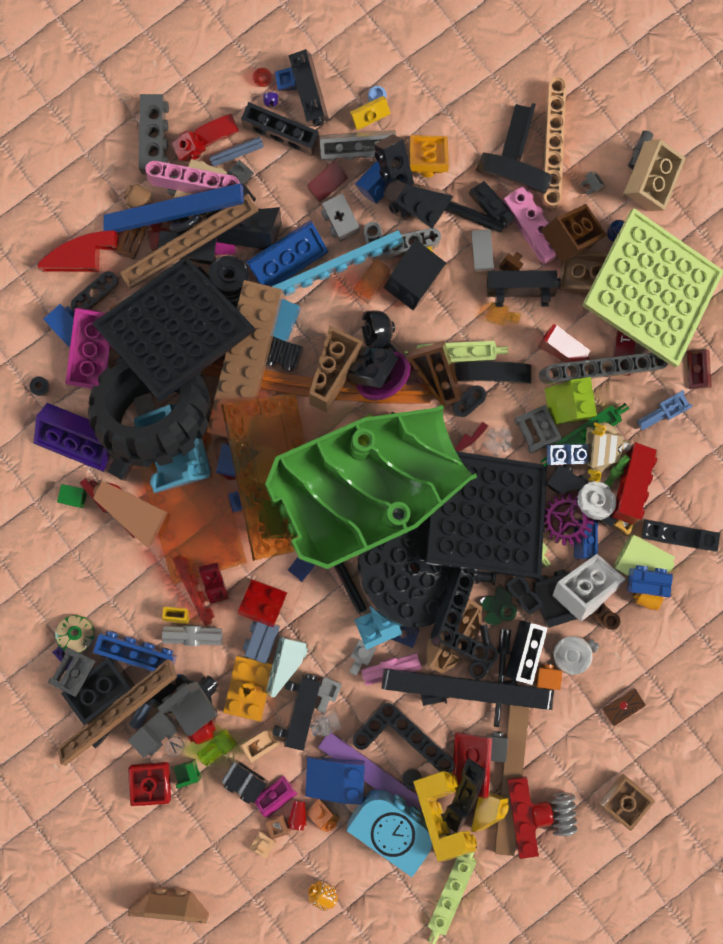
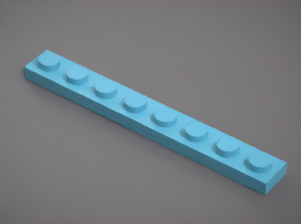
M397 230L272 287L282 289L285 296L291 295L296 292L295 289L300 287L307 288L313 284V281L318 279L325 280L330 277L331 273L336 271L340 273L347 270L349 265L363 263L367 257L379 256L387 248H397L404 240L400 231Z

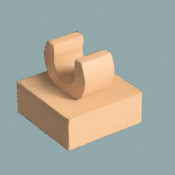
M260 830L249 849L266 859L277 840L272 839Z

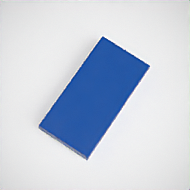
M309 220L246 263L259 284L272 287L286 281L329 251L313 222Z

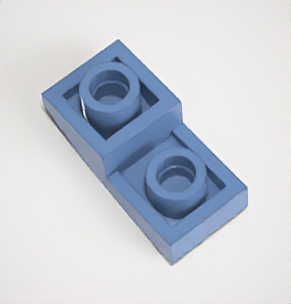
M588 444L547 445L548 465L588 463Z

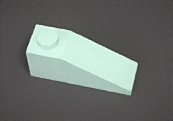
M279 636L266 693L269 696L275 697L301 665L303 658L307 654V643Z

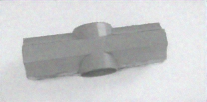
M199 625L163 627V643H179L185 646H201V644L222 645V628H206Z

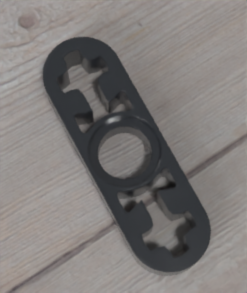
M110 271L101 274L72 299V310L75 312L79 301L83 303V309L91 310L118 286V277ZM107 277L113 278L111 285L109 283L106 284ZM99 283L104 285L105 291L98 285ZM94 288H98L100 291L97 298H91L90 291ZM85 295L90 301H92L91 303L86 301V299L84 298Z

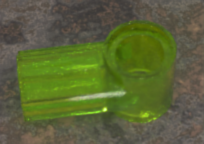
M227 729L221 731L212 739L213 741L196 753L198 759L206 767L237 745V742Z

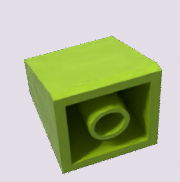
M591 377L569 380L544 389L547 408L555 425L588 421L597 416Z

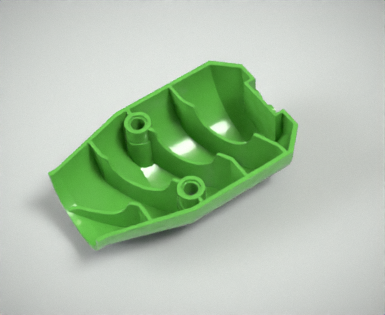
M443 405L431 409L365 417L275 457L265 485L273 507L279 506L283 519L287 518L289 533L292 538L295 537L291 540L290 544L299 559L329 569L417 528L470 480L477 478L476 474L469 472L461 462L451 443L444 423ZM358 439H363L367 445H360ZM393 512L399 513L402 519H395Z

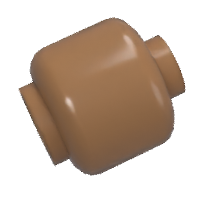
M139 184L130 185L124 195L125 204L130 208L152 204L153 202L150 199L151 191Z

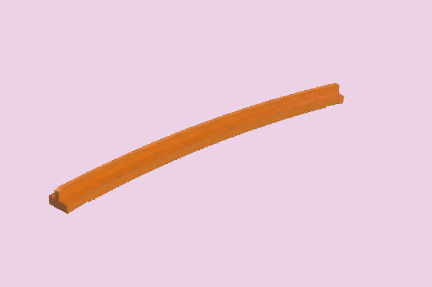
M218 358L217 362L214 361L200 373L220 379L224 359ZM265 370L260 389L309 397L314 378ZM346 381L335 400L382 404H430L431 391L427 384H405L393 396L383 400L372 401L364 398L359 393L357 384Z

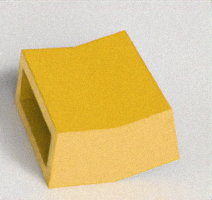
M164 607L162 620L164 622L188 624L190 611L184 608ZM169 612L185 614L184 618L168 617Z

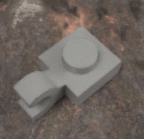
M359 640L350 656L355 661L349 672L357 676L362 663L368 666L376 648L372 647L366 650L363 641Z
M323 677L318 696L322 698L318 704L317 711L325 713L329 701H336L342 683Z

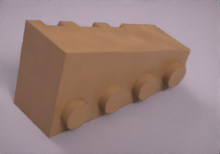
M329 325L318 368L309 392L310 405L327 413L346 382L350 366L357 359L360 349L363 348V341Z

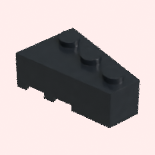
M396 178L392 179L383 193L385 197L431 229H433L453 198L452 195L443 190Z
M280 207L258 209L259 212L217 236V243L265 250L274 244L282 224Z

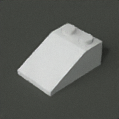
M596 554L558 581L553 596L579 621H583L604 603L626 579Z

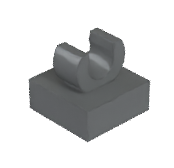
M238 160L227 172V175L235 176L238 178L239 183L245 184L254 173L242 161Z
M591 171L585 175L587 180L581 183V186L590 184L591 188L586 192L587 195L592 194L594 191H601L606 187L596 171Z

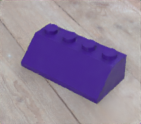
M46 403L37 414L33 444L104 472L111 455L107 449L103 448L95 436L89 419L50 403Z

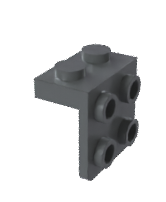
M198 682L183 683L176 688L178 692L174 695L166 696L162 700L163 704L158 707L161 714L172 711L188 736L193 735L217 716V711Z

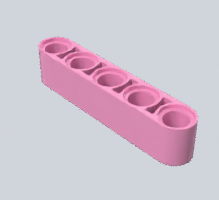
M151 161L145 167L147 180L151 185L193 194L239 184L238 178L232 175L165 162Z

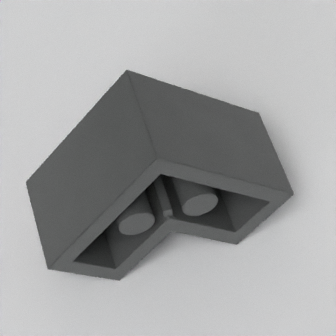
M159 711L128 742L143 758L148 754L152 756L163 746L161 741L164 738L170 739L177 732L175 728L179 723L168 712L161 714Z

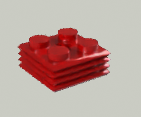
M168 762L132 764L128 768L130 806L169 804L171 801V786ZM148 780H151V782L154 783L152 788H150L149 785H146Z

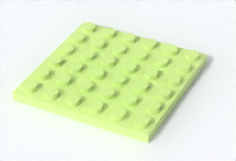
M633 208L621 227L582 306L675 368L679 366L722 277L723 270Z

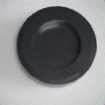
M414 768L407 769L402 776L403 784L409 789H416L413 781L422 779L420 772Z

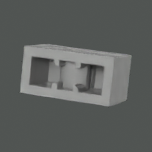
M343 193L322 203V216L325 221L329 220L331 227H329L330 232L334 238H338L339 242L360 232L359 225ZM339 215V217L342 218V221L340 222L338 219H336V216Z

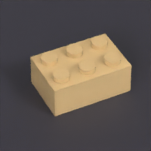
M661 139L645 141L623 194L648 211L665 210L686 158Z

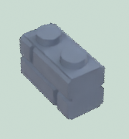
M253 621L250 628L252 636L250 640L246 639L243 650H245L244 656L267 663L280 625L275 624L273 628Z

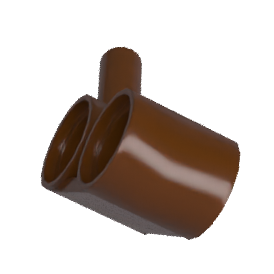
M604 603L599 606L597 613L589 615L604 629H617L621 622L618 614L613 613ZM608 616H612L613 618V624L611 626H608L606 624V618Z

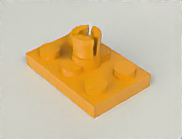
M410 135L411 171L420 173V175L426 178L433 177L435 173L448 172V136Z
M237 655L223 713L261 722L267 699L266 689L273 663H262L255 659Z

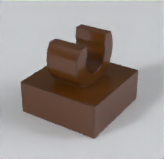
M518 252L514 256L508 253L499 268L503 271H519L524 265L520 261L523 256Z

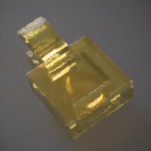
M491 302L486 321L504 326L505 321L518 324L521 314L508 312L509 306L506 305L495 307V302Z

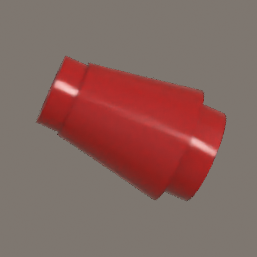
M294 801L287 822L289 829L304 831V826H307L305 802Z

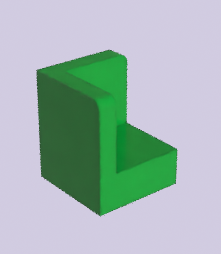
M61 484L57 502L84 508L87 492L83 488Z
M196 759L176 765L173 768L178 781L176 784L177 789L199 782L202 778Z

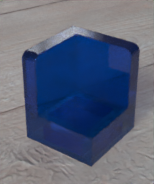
M297 557L288 571L297 577L300 582H303L315 565Z

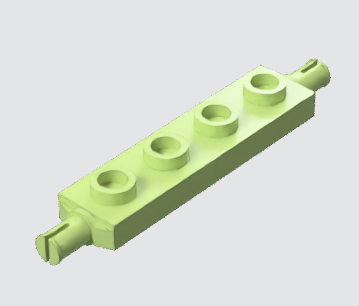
M494 341L445 343L452 363L495 361L497 354H508V346L496 347ZM418 344V346H417L416 349L421 348V347H425V346H428V345H431V344Z
M474 852L457 857L428 925L432 930L428 940L429 943L435 937L432 944H436L439 934L446 936L477 863V860L473 857Z

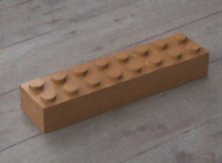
M244 280L237 310L254 326L255 331L226 352L207 428L208 433L247 442L284 295L282 289Z

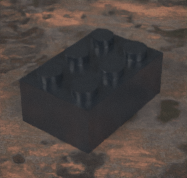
M108 657L89 672L76 697L65 691L61 694L83 725H86L133 688L135 684L119 662Z

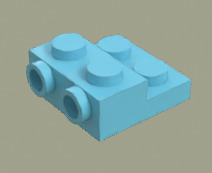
M370 606V613L355 619L366 650L402 634L399 625L383 618L372 606Z

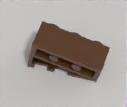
M445 341L408 351L406 355L407 361L412 364L419 377H422L429 390L441 405L444 406L461 400L462 392Z

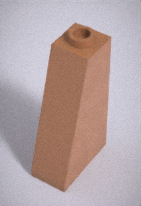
M101 481L100 484L98 483L93 491V494H95L93 499L143 545L151 547L168 512L107 482Z

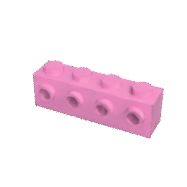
M522 186L505 197L503 202L509 207L510 213L514 217V223L544 266L557 257L554 249L541 231L550 221H546L539 205L536 206L533 202L531 192L525 190Z

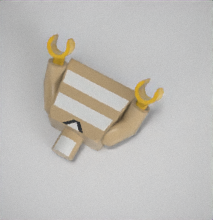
M595 422L594 426L596 428L587 427L585 444H588V463L586 464L593 468L588 470V474H591V477L588 479L589 481L599 482L601 473L621 460L622 451H630L631 448L630 441L623 440V436L617 432V429L607 422Z

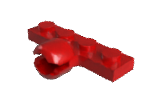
M526 776L509 778L507 783L519 859L538 857L536 829L553 824L552 808L548 802H531Z

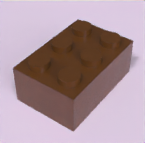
M587 204L556 217L541 230L545 239L554 249L556 256L562 262L593 247L607 236Z

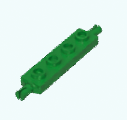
M624 403L618 408L612 405L597 414L596 417L588 420L553 445L585 444L587 427L596 428L594 426L595 422H607L615 426L622 421L621 414L629 410V406ZM547 456L540 460L541 464L547 460Z

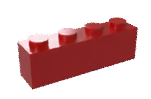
M635 442L631 445L630 451H627L630 461L623 469L624 473L621 475L616 496V507L612 513V518L633 525L644 517L645 509L643 507L649 497L647 490L653 480V474L651 473L657 463V457H655L656 449Z

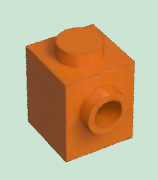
M542 663V666H537L533 681L535 682L534 685L537 688L561 690L563 671L553 668L554 665Z

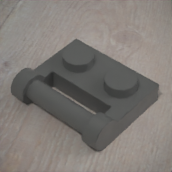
M546 405L514 419L515 424L519 426L526 440L527 449L530 454L562 439ZM527 420L531 421L540 439V442L536 444L525 423Z
M67 647L63 660L54 676L50 677L47 683L76 697L95 661Z

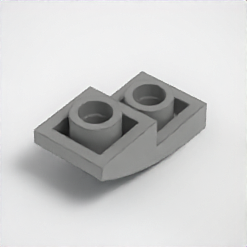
M491 229L472 231L475 271L494 269Z

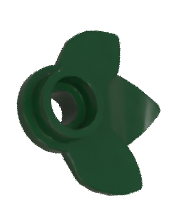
M502 587L496 588L495 597L488 596L480 600L482 608L488 612L484 621L490 625H498L502 621H512L517 615V609L511 603V595ZM505 608L510 609L509 615L504 614Z

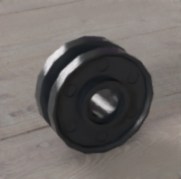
M235 256L219 257L213 261L209 268V281L227 299L240 297L244 280L248 281L249 278L247 265Z

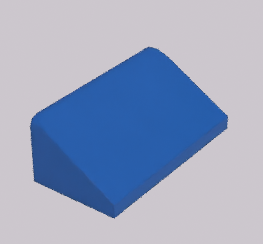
M591 520L594 522V525H587V527L592 529V532L585 530L584 533L588 537L585 539L581 535L579 537L581 543L574 539V558L590 559L598 554V521ZM574 527V533H576L579 528Z

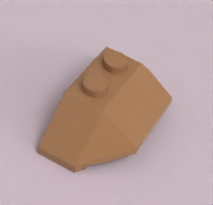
M468 599L457 632L472 639L476 638L480 631L482 606ZM447 616V620L449 623L451 622L450 616ZM441 633V640L444 641V635ZM429 637L427 641V666L444 674L446 670L453 668L463 660L433 645ZM458 641V648L461 649V643Z
M158 886L151 889L132 905L128 911V916L206 924L209 912L192 892L187 891V889L176 888L175 890H168L167 887Z

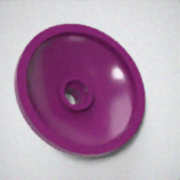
M394 352L398 360L381 388L357 384L359 393L364 398L372 401L383 400L396 394L405 385L410 374V363L403 354Z

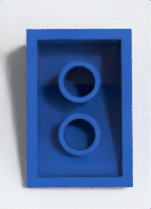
M307 757L305 796L343 804L362 805L365 761Z

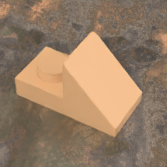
M270 727L243 743L240 748L250 764L280 745V742L273 735V730Z

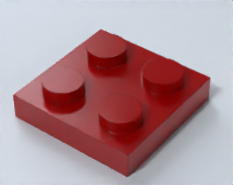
M251 579L237 614L274 628L288 592Z

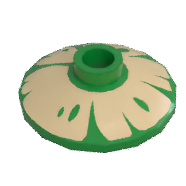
M79 615L68 616L58 624L55 631V639L62 650L65 651L68 647L81 653L92 644L94 628L85 617ZM72 630H77L79 632L78 635L72 636Z

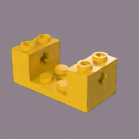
M442 771L413 781L437 862L448 861L475 852L477 840L474 834L471 835L470 831H461L449 836L447 835L449 829L441 816L443 809L440 802H437V799L457 792L459 784L456 776Z

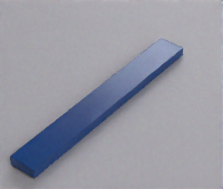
M239 183L105 214L103 231L115 230L116 232L242 205L243 186Z

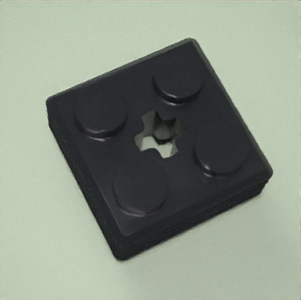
M364 346L360 349L355 362L350 366L347 377L351 379L350 381H353V384L381 388L398 357L394 355L393 350Z

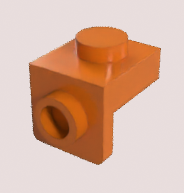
M318 799L306 812L315 825L325 832L333 830L340 819L322 799Z

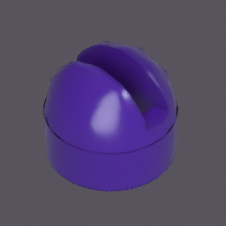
M273 92L264 93V105L268 108L269 105H272V108H274L278 104V94Z

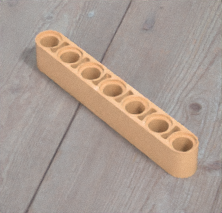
M561 77L552 78L546 91L543 171L553 175V179L556 181V184L549 185L546 194L541 193V205L548 211L554 210L561 200L566 82ZM557 86L560 91H555L552 87ZM555 104L559 107V109L555 110L551 107V105ZM550 123H556L559 128L551 127ZM554 141L558 146L553 147L549 142ZM548 160H555L557 165H551ZM547 197H553L555 203L548 202Z

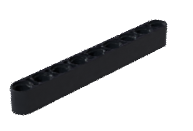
M383 669L381 689L546 710H553L555 691L553 689L394 669Z

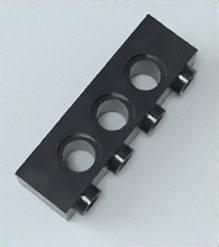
M248 102L241 117L244 128L311 156L319 141V131Z
M392 134L375 143V158L379 162V173L385 185L384 192L393 178L414 183L404 140ZM389 200L388 207L392 214L400 218L410 215Z

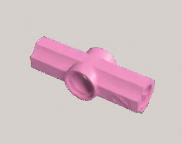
M413 653L400 658L395 657L384 660L378 665L364 668L361 671L366 686L382 682L383 669L414 672L422 668L417 653Z

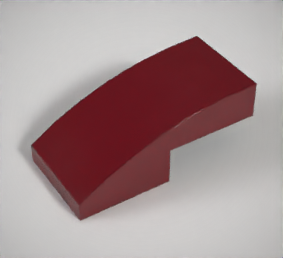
M481 422L472 437L465 433L456 446L455 451L460 452L474 443L489 425Z
M218 562L199 567V573L205 585V592L210 604L229 599Z

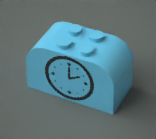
M374 789L363 797V804L358 805L351 814L346 831L410 877H413L430 853L432 846L425 818L421 815L422 811L414 805L410 807L405 804L406 800L399 794L394 796L388 791Z

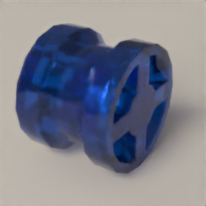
M615 220L608 227L607 237L612 242L615 241L623 226V220Z

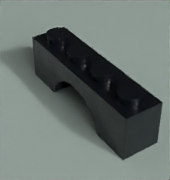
M563 464V466L557 465L546 481V486L561 495L570 490L580 491L584 485L588 484L589 480L582 475L576 476L572 473V468ZM610 514L607 518L597 521L606 527H612L617 519L612 518V514Z

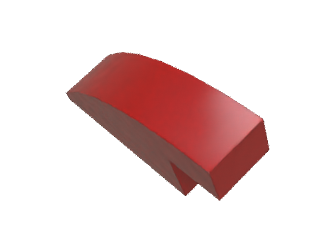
M113 230L94 232L76 237L51 251L38 263V268L42 272H99L100 250H116L119 244V235Z

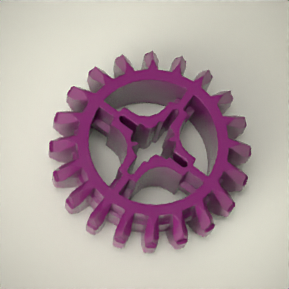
M561 494L560 501L555 496L554 500L556 503L553 504L551 501H548V505L551 508L545 507V512H548V514L544 515V519H547V521H544V526L548 527L544 529V533L551 532L548 536L549 539H553L556 536L555 543L557 544L562 539L563 546H566L567 540L573 546V539L581 543L579 538L581 535L585 539L588 537L584 533L585 530L592 532V529L587 527V525H594L593 521L588 520L590 517L582 512L583 523L575 519V510L577 507L580 509L578 496L573 500L572 494L568 495V499H566L564 494ZM563 505H571L564 513L556 511ZM569 515H571L570 518H571L572 521L575 522L576 524H574V523H572V522H571V523H570V522H567V523L564 525L565 521H564L561 517H559V516L567 517V518H568ZM553 516L560 520L558 533L553 527ZM570 527L579 528L574 534L564 535Z

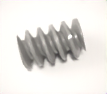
M568 792L551 794L556 797V799L551 800V803L557 805V807L552 808L553 812H557L553 819L558 820L557 823L552 824V827L558 828L557 831L553 832V835H573L578 830L577 826H575L577 819L574 818L577 814L574 810L576 803L573 802L576 796Z

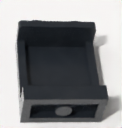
M565 569L555 571L554 576L551 577L542 575L540 579L532 582L534 592L542 603L540 611L547 628L577 619L553 596L557 582L571 573L570 571L566 572Z

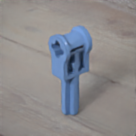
M684 390L659 403L658 406L660 408L637 421L639 428L645 430L664 418L668 421L693 407L685 398Z

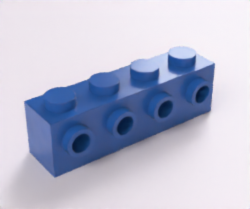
M110 630L99 634L93 653L150 671H154L167 659L173 661L174 665L177 655L173 654L171 649L162 648V650L154 648L155 645L152 643L144 642L140 644L133 637L125 636L124 639L118 637V633Z

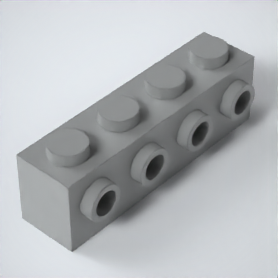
M395 130L320 135L321 159L332 161L342 157L344 159H354L356 156L372 158L376 152L374 144L392 134L396 135Z

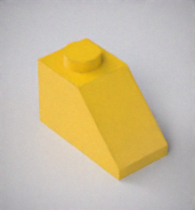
M489 792L488 798L478 797L471 831H483L502 820L508 812L509 799Z

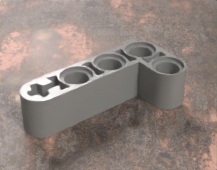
M369 222L365 225L364 239L366 244L383 237L378 223ZM428 228L401 234L404 241L400 243L401 245L398 250L387 248L383 250L381 255L376 257L370 256L369 258L373 261H382L404 256L411 246L408 242L411 239H416L422 244V237L423 241H425L423 244L425 247L431 246L432 249H435L439 246L441 240L440 231L435 228ZM370 229H375L377 234L370 236L367 232ZM429 236H432L435 239V241L432 242V240L429 239Z

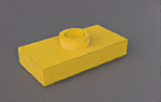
M384 95L350 112L356 130H360L391 114Z

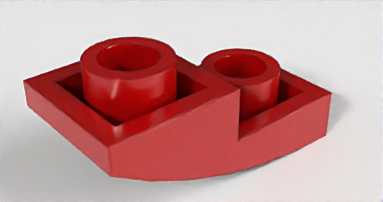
M228 114L195 129V132L203 138V144L206 148L220 139L225 140L239 132L233 115Z

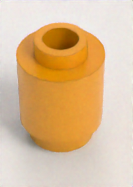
M633 593L632 596L634 603L651 611L653 609L658 611L663 603V597L640 593Z

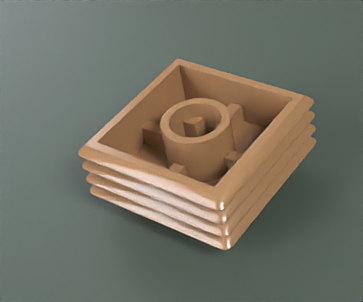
M621 774L600 800L599 804L627 829L632 831L654 804L655 800L626 775ZM629 799L630 804H624L623 801Z

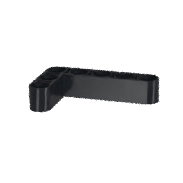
M454 568L430 639L436 647L468 662L484 661L488 657V648L484 644L457 632L478 571ZM460 579L463 581V587L460 585ZM454 597L457 599V605L453 601ZM447 615H449L451 618L450 623L447 620ZM441 633L444 635V641L441 640ZM458 641L461 643V649L458 648ZM475 649H476L477 652H478V656H477V657L475 656V653H474Z
M383 701L353 734V745L357 749L363 750L389 724L439 772L444 771L450 774L454 770L455 765L452 757L392 701ZM385 706L393 708V712L390 715H385L382 712ZM400 719H405L408 722L405 728L397 726V722ZM377 720L380 723L379 728H370V722ZM420 733L422 738L419 741H413L411 739L412 734ZM359 735H364L367 741L360 744L356 741V738ZM434 746L436 751L434 754L429 755L425 752L426 748ZM444 759L450 761V765L447 768L440 766V762Z

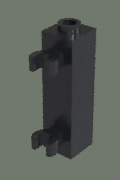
M304 49L288 56L306 121L310 125L317 127L323 125L324 121L329 120L311 53Z
M557 270L488 271L486 278L487 297H495V307H503L504 297H541V307H549L551 297H555L557 289L561 287V279L557 278Z
M306 673V676H300L299 683L288 680L284 686L286 690L296 691L288 728L274 725L273 729L274 736L285 737L284 747L304 751L321 684L320 679H317V675Z

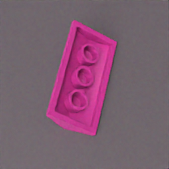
M75 308L65 384L91 389L93 386L99 385L98 377L108 367L110 345L92 323L106 314V312Z

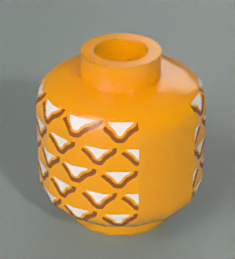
M317 881L308 890L309 903L322 911L332 909L337 903L338 895L336 888L324 881Z

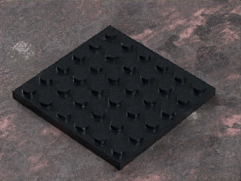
M186 256L92 323L95 329L159 402L255 331L254 326Z
M456 451L467 470L472 474H476L477 478L470 480L429 516L425 564L540 579L547 466Z

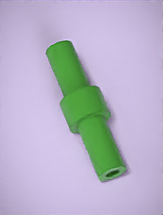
M623 455L619 463L611 469L610 475L604 484L611 488L615 480L619 479L624 473L623 469L630 461V457Z

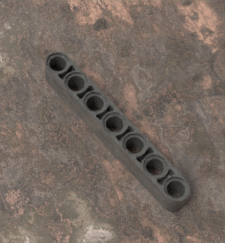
M653 353L559 363L542 368L539 372V379L544 384H553L587 377L594 379L636 374L663 369L668 363ZM620 362L623 364V370L620 367ZM603 364L606 367V371H604L602 368ZM585 366L588 368V374L584 370ZM567 368L571 372L570 376L567 374ZM549 370L553 373V378H550Z

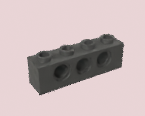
M140 94L139 170L142 175H146L145 167L151 161L168 163V158L165 157V150H168V139L165 138V131L169 129L168 120H166V113H169V103L165 100L163 94ZM153 114H159L156 119H151ZM153 132H158L156 137H150ZM152 151H158L157 155L150 156Z

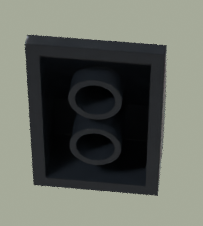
M415 239L383 288L414 311L426 297L445 267L446 262Z

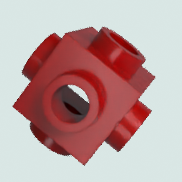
M190 131L181 133L179 138L171 143L178 159L181 161L190 162L191 159L196 160L201 156V153L206 151L203 138L198 133Z

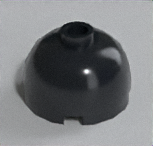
M365 311L362 316V321L365 320V326H362L364 342L366 346L381 348L390 342L395 332V324L382 311Z

